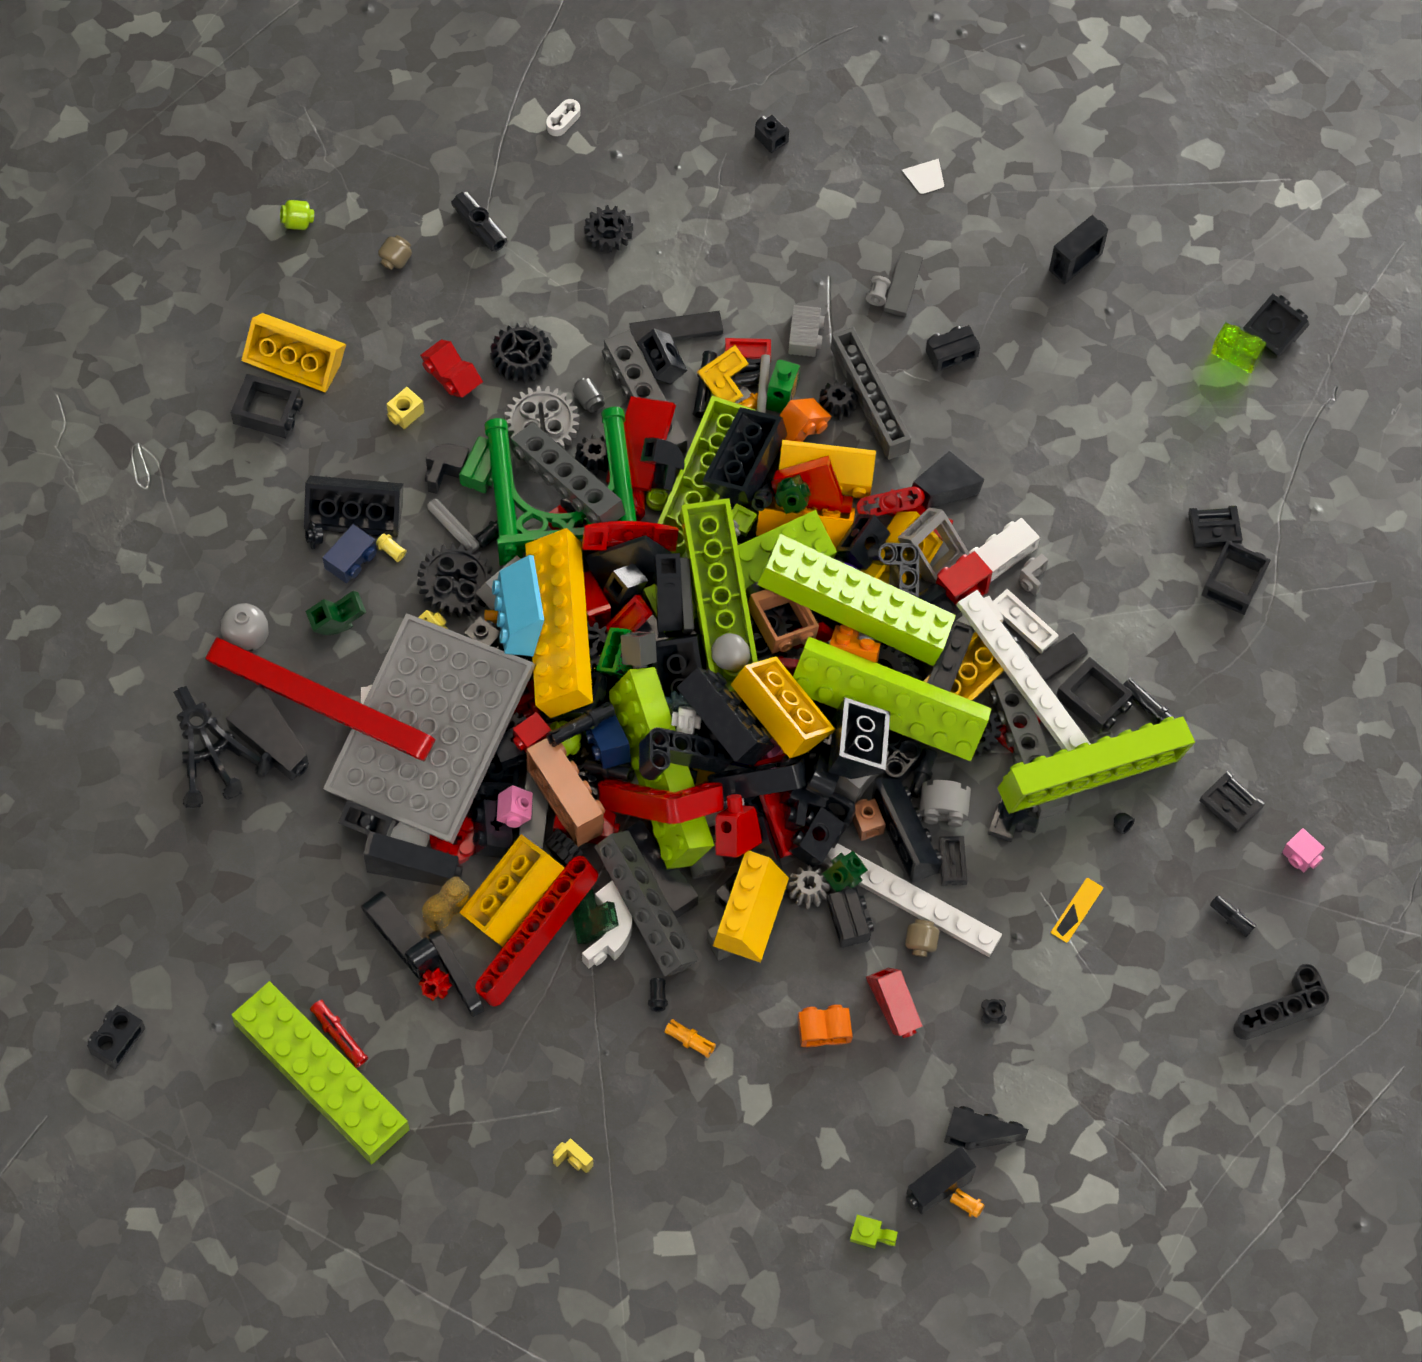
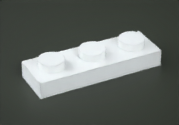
M1008 589L993 601L1003 616V620L1040 654L1058 640L1059 635Z

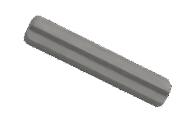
M433 499L427 504L428 510L464 545L466 550L473 547L472 553L479 549V542L438 499Z

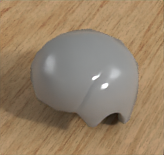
M727 633L715 640L711 648L712 659L721 669L737 672L744 668L750 659L748 644L741 636Z

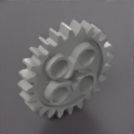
M537 386L536 392L528 388L527 395L519 392L520 399L513 397V405H507L508 412H505L504 416L508 422V436H511V444H513L511 438L532 422L540 428L539 404L543 406L545 433L564 450V443L571 445V438L577 437L576 430H579L578 422H580V416L577 414L578 407L573 406V399L567 400V393L559 396L558 388L553 393L550 392L549 386L546 387L545 391H541L540 386ZM526 411H533V413H530V414L525 413V412H526ZM551 429H558L559 431H557V432H552V431H550V430H551Z

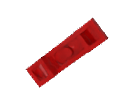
M640 521L593 523L584 526L582 549L606 550L607 546H615L646 535L667 550L676 551L679 529L669 525Z

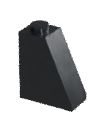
M948 451L914 480L912 487L915 486L922 489L925 495L922 506L928 509L978 495L985 479L952 452ZM911 491L910 496L915 501V499H918V495L913 494Z
M958 1147L908 1186L906 1192L908 1196H906V1199L912 1209H918L920 1214H923L955 1193L957 1188L961 1189L972 1181L976 1165L963 1147Z

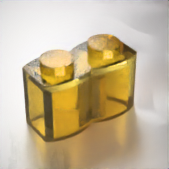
M458 876L448 880L441 888L440 893L431 896L423 905V920L434 931L447 927L452 921L453 916L459 914L471 898L470 887Z

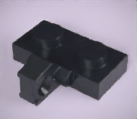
M1001 798L988 830V835L1012 842L1015 831L1022 832L1024 830L1035 833L1039 819L1029 816V812L1024 809L1009 814Z

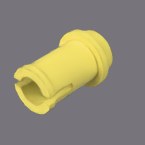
M384 533L376 541L378 550L385 551L396 562L401 561L406 555L407 550L393 541L390 534L386 535Z

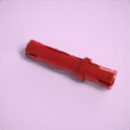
M323 1000L314 1003L310 1011L313 1012L323 1025V1031L331 1035L352 1061L355 1068L363 1065L368 1060V1056L364 1054L340 1023L341 1019L338 1016H334ZM325 1017H327V1018L330 1020V1022H331V1023L333 1024V1026L337 1029V1031L332 1027V1025L329 1023V1021H328ZM341 1037L345 1039V1041L349 1044L353 1051H351V1049L347 1046V1044L343 1041Z

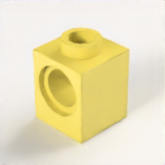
M406 387L387 403V416L394 425L398 424L403 429L407 428L424 413L423 400ZM407 408L408 410L401 411L400 409Z

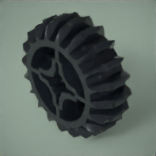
M517 323L515 328H511L508 325L507 332L500 329L499 336L494 337V343H491L490 359L494 369L498 370L499 375L505 374L506 380L513 377L515 383L518 379H523L526 383L529 377L535 380L536 374L542 376L543 370H548L549 363L552 361L550 340L548 337H545L543 330L538 332L536 325L531 329L527 323L524 327H520ZM512 344L513 346L504 353L505 349ZM539 353L538 356L530 362V359L535 357V354Z

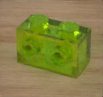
M1225 322L1215 338L1211 353L1252 374L1262 357L1266 342L1258 336L1241 330L1236 325Z

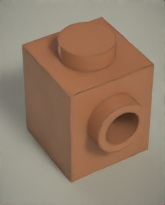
M863 799L856 802L853 823L860 840L863 841L884 834L886 824L876 800L868 801V799Z

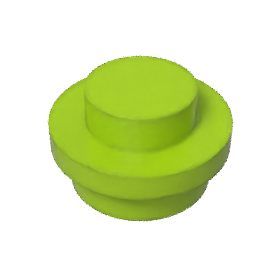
M652 489L646 495V504L652 510H663L669 495L664 490Z

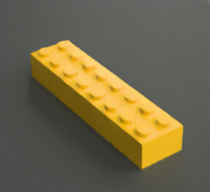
M567 528L525 544L526 556H534L544 614V623L534 656H532L533 663L536 665L533 670L535 705L550 718L593 703L581 541Z

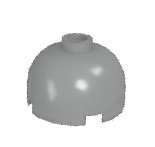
M248 603L237 604L230 607L224 613L220 623V633L223 640L244 650L253 649L254 651L266 642L269 635L268 621L264 613L257 606Z

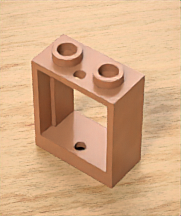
M768 589L750 595L748 602L749 612L772 654L779 651H788L793 646L799 644L805 645L808 637L816 639L819 625L809 608ZM790 603L803 628L777 637L764 611Z

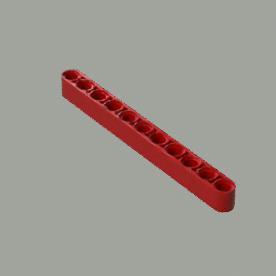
M218 637L215 638L205 657L207 661L257 685H261L276 694L425 762L436 741L432 736Z

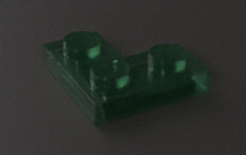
M593 889L589 890L572 912L579 944H587L619 926L614 902L606 901L596 907Z

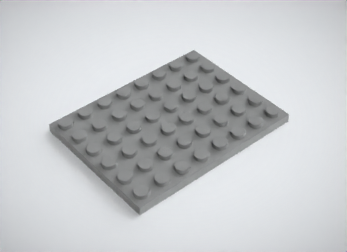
M406 613L364 701V705L432 736L436 741L425 762L351 729L323 789L333 795L360 804L394 818L398 822L453 844L536 665L533 662L512 654H505L500 649Z

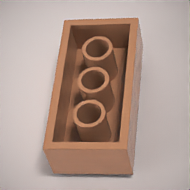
M546 738L527 748V771L573 842L579 847L603 834V824L605 823L603 813H605L601 802L599 800L595 801L592 797V790L586 780L582 781L579 777V770L575 762L569 761L566 757L567 752L563 744L552 747V744H549Z

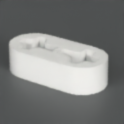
M574 99L563 101L547 118L546 128L548 133L552 136L564 134L580 117V104Z

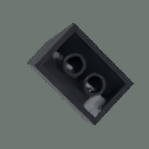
M644 535L606 548V550L586 555V561L599 587L604 592V586L612 572L633 563L648 579L645 587L655 584V555L672 554V552Z
M844 698L833 715V726L836 730L831 736L828 772L848 779L884 773L887 760L890 711Z

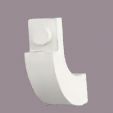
M613 880L595 893V903L608 917L610 926L602 938L582 953V962L588 969L594 964L596 966L600 965L607 958V954L615 961L623 953L631 937L632 915Z

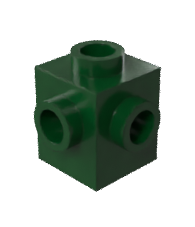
M799 474L794 477H788L778 483L775 500L780 508L783 507L786 514L790 512L798 513L808 506L811 492L807 483L803 482Z
M851 851L845 856L843 853H840L830 861L832 866L823 873V876L835 892H840L848 886L852 889L863 880L860 876L867 872L868 869L855 852Z

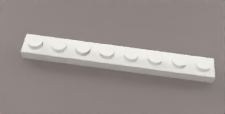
M978 590L960 600L956 606L1061 749L1071 751L1078 745L1086 742L1090 745L1088 739Z
M837 843L835 848L831 847L821 865L829 869L832 866L830 861L840 853H843L845 856L851 850ZM856 854L868 869L867 872L860 876L863 881L858 884L859 886L921 920L934 922V926L942 932L990 958L1002 937V933Z

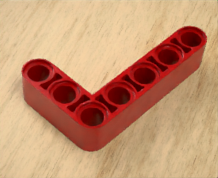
M605 780L598 783L599 801L603 805L604 810L662 823H683L724 810L722 783L718 782L704 783L677 792L619 780Z

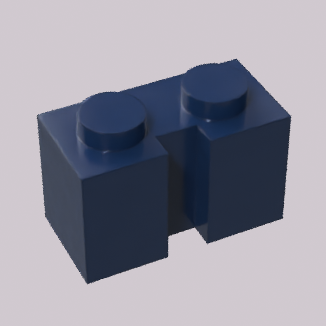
M353 524L322 557L324 568L347 584L351 578L354 579L359 575L362 563L370 562L375 557L377 552L375 539Z
M616 714L599 723L598 727L594 729L589 728L584 731L587 744H592L593 757L595 761H600L603 769L631 762L630 744Z

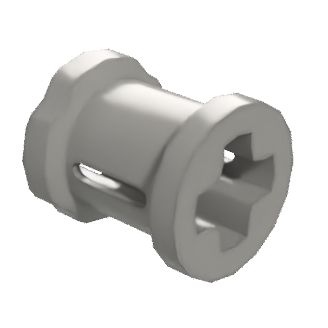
M873 276L870 282L872 286L870 292L866 295V300L872 305L882 306L886 303L885 295L891 282L886 277Z

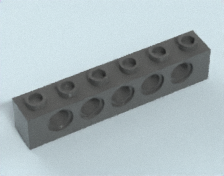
M851 327L832 334L831 351L849 386L854 387V393L858 396V403L887 460L909 453L911 437L856 331Z
M630 330L604 339V349L602 350L606 363L610 362L614 379L616 381L619 380L622 385L621 391L624 398H629L630 400L631 396L639 397L640 395H646L647 397L645 398L666 401ZM673 415L666 440L676 444L681 452L685 453L687 452V439Z
M534 422L511 438L514 446L512 450L519 460L523 459L527 462L531 471L534 473L538 472L548 486H554L558 494L563 499L567 498L577 512L582 511L591 524L617 521L625 515L622 500Z
M1006 677L993 681L989 691V699L992 705H996L998 710V722H1001V726L1005 725L1006 727L1004 737L1008 748L1013 747L1014 755L1012 756L1014 765L1023 762L1024 765L1031 763L1032 760L1040 756L1051 757L1034 710L1012 680ZM1013 700L1016 706L1010 707L1005 702H1012ZM1014 723H1021L1024 725V728H1017L1014 726ZM1028 744L1033 749L1026 750L1021 745ZM1067 796L1030 807L1032 813L1036 812L1037 818L1040 820L1065 813L1069 801Z
M629 830L610 834L594 846L664 976L683 972L697 962L699 959Z

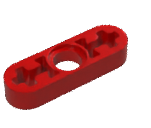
M913 486L867 496L858 501L857 512L859 514H869V511H864L863 507L867 505V501L869 504L879 503L880 507L870 510V515L875 516L912 509L923 504L925 495L922 489ZM911 491L913 494L918 495V499L914 501L915 504H913L912 500L902 502L901 497L910 496ZM889 495L896 499V506L893 509H889L885 505V499Z

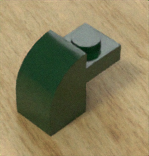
M355 591L350 592L335 603L323 599L305 611L313 631L322 635H334L347 631L353 627V621L367 613L359 593Z

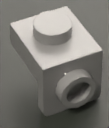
M1042 553L1037 558L1032 557L1025 563L1019 577L1022 588L1027 592L1030 591L1034 596L1039 593L1041 586L1040 581L1036 578L1046 570L1048 559Z

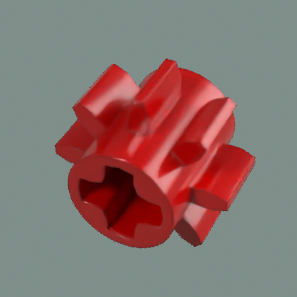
M439 968L433 971V973L428 969L423 974V979L419 982V985L422 986V995L431 998L432 1001L438 996L443 999L448 994L447 991L452 987V984L449 983V974L440 971Z

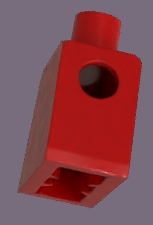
M732 794L727 796L728 808L716 815V855L739 857L761 844L762 838L756 809L753 806H743L742 795Z

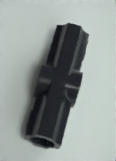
M460 192L455 196L451 204L470 226L471 233L479 236L491 251L497 252L502 249L507 243V237L490 219L488 211L480 207L468 192Z

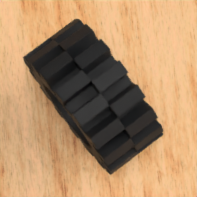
M558 828L543 842L565 867L577 856H584L588 860L578 846Z

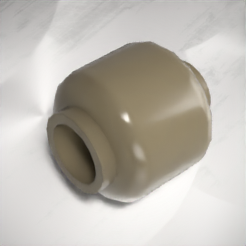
M398 235L388 237L378 251L379 257L382 259L380 263L389 270H392L393 267L402 269L412 255L411 244Z
M915 919V923L908 925L905 946L913 950L912 955L927 957L928 953L937 950L940 931L934 926V922Z

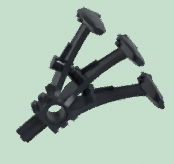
M187 686L180 687L173 692L183 710L176 718L180 721L179 726L181 730H185L182 734L183 738L188 739V751H182V763H186L187 778H189V791L183 799V805L186 808H198L203 804V796L195 787V778L197 777L196 763H200L201 760H204V762L209 760L215 772L219 773L226 785L222 793L226 800L241 795L243 789L239 779L235 777L230 779L218 758L221 751L229 749L239 757L243 756L257 765L255 771L258 777H264L274 766L270 753H264L259 757L238 743L230 732L221 729L217 725V718L211 717V710L205 709V702L196 705ZM197 716L202 718L203 723L199 726H194L190 723V719ZM206 728L218 738L217 742L213 745L205 731ZM193 734L200 736L201 742L205 747L204 749L194 751Z

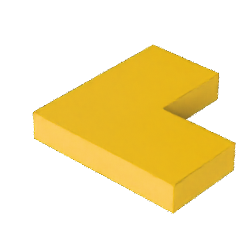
M734 345L697 373L714 396L735 403L744 395L731 377L748 366L749 363L736 345Z

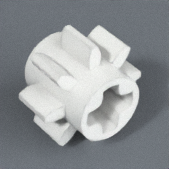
M680 706L678 712H673L671 725L676 726V731L694 734L695 728L700 729L701 718L692 707Z

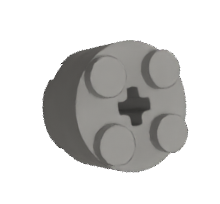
M933 780V785H927V781L923 782L919 813L923 817V822L937 824L938 820L947 821L949 826L961 827L963 821L968 819L971 788L967 786L966 790L962 789L961 783L948 780Z

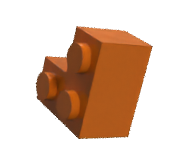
M814 398L790 400L779 415V417H783L787 431L785 440L803 442L808 435L824 432L828 427L827 422L832 417Z
M836 625L829 645L878 663L881 643H876L866 638L859 640L858 631L845 625Z

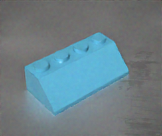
M528 555L500 570L498 579L494 580L492 584V594L496 596L494 609L498 611L497 627L501 628L499 641L503 643L505 654L534 656L544 623L534 556Z

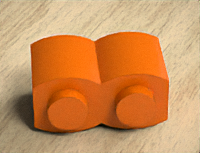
M831 1005L826 1010H818L817 1007H806L798 1013L797 1020L801 1047L851 1043L853 1036L849 1008H843L842 1005Z

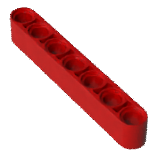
M577 856L567 864L477 980L475 985L476 992L490 1006H498L507 998L596 883L598 872L584 856Z

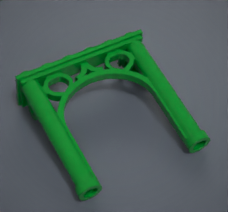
M609 407L601 412L610 473L608 488L623 503L625 515L617 521H637L624 430L625 413L624 409L620 407ZM494 418L485 422V435L488 437L499 531V539H497L499 566L506 565L515 556L522 559V552H526V543L560 531H548V522L552 523V527L570 530L581 541L582 545L584 527H575L583 524V519H586L587 525L591 524L582 511L563 514L548 513L535 509L523 501L518 495L513 481L508 422L501 418ZM515 505L524 512L518 520H516ZM532 518L543 524L538 530L529 531L523 528V524Z

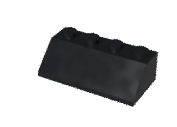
M740 407L702 480L703 484L722 498H730V503H737L750 508L754 494L761 488L782 446V440H785L787 436L783 417Z
M310 475L305 483L304 529L310 527V521H314L315 525H321L323 530L346 532L354 524L367 534L382 535L385 533L386 535L390 534L391 536L398 537L403 507L404 483Z
M700 633L675 636L656 641L657 662L652 663V667L656 669L671 717L673 712H678L680 706L692 707L677 689V686L697 668L706 670ZM702 719L700 729L695 728L697 734H705L710 730Z
M875 779L872 799H875L886 824L885 829L911 883L939 873L942 863L941 855L937 849L934 850L932 847L931 834L927 828H923L920 822L922 820L919 809L913 807L910 801L912 797L908 787L903 786L900 779Z

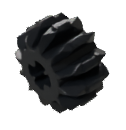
M836 380L834 385L827 383L825 389H821L818 403L832 416L830 420L834 416H838V419L841 420L843 415L849 418L851 411L855 412L858 396L854 393L855 389L853 386L847 387L846 381L840 385Z
M593 434L590 440L584 437L582 443L577 444L575 459L589 472L594 470L596 475L599 470L606 472L609 465L606 442L603 435L596 439Z

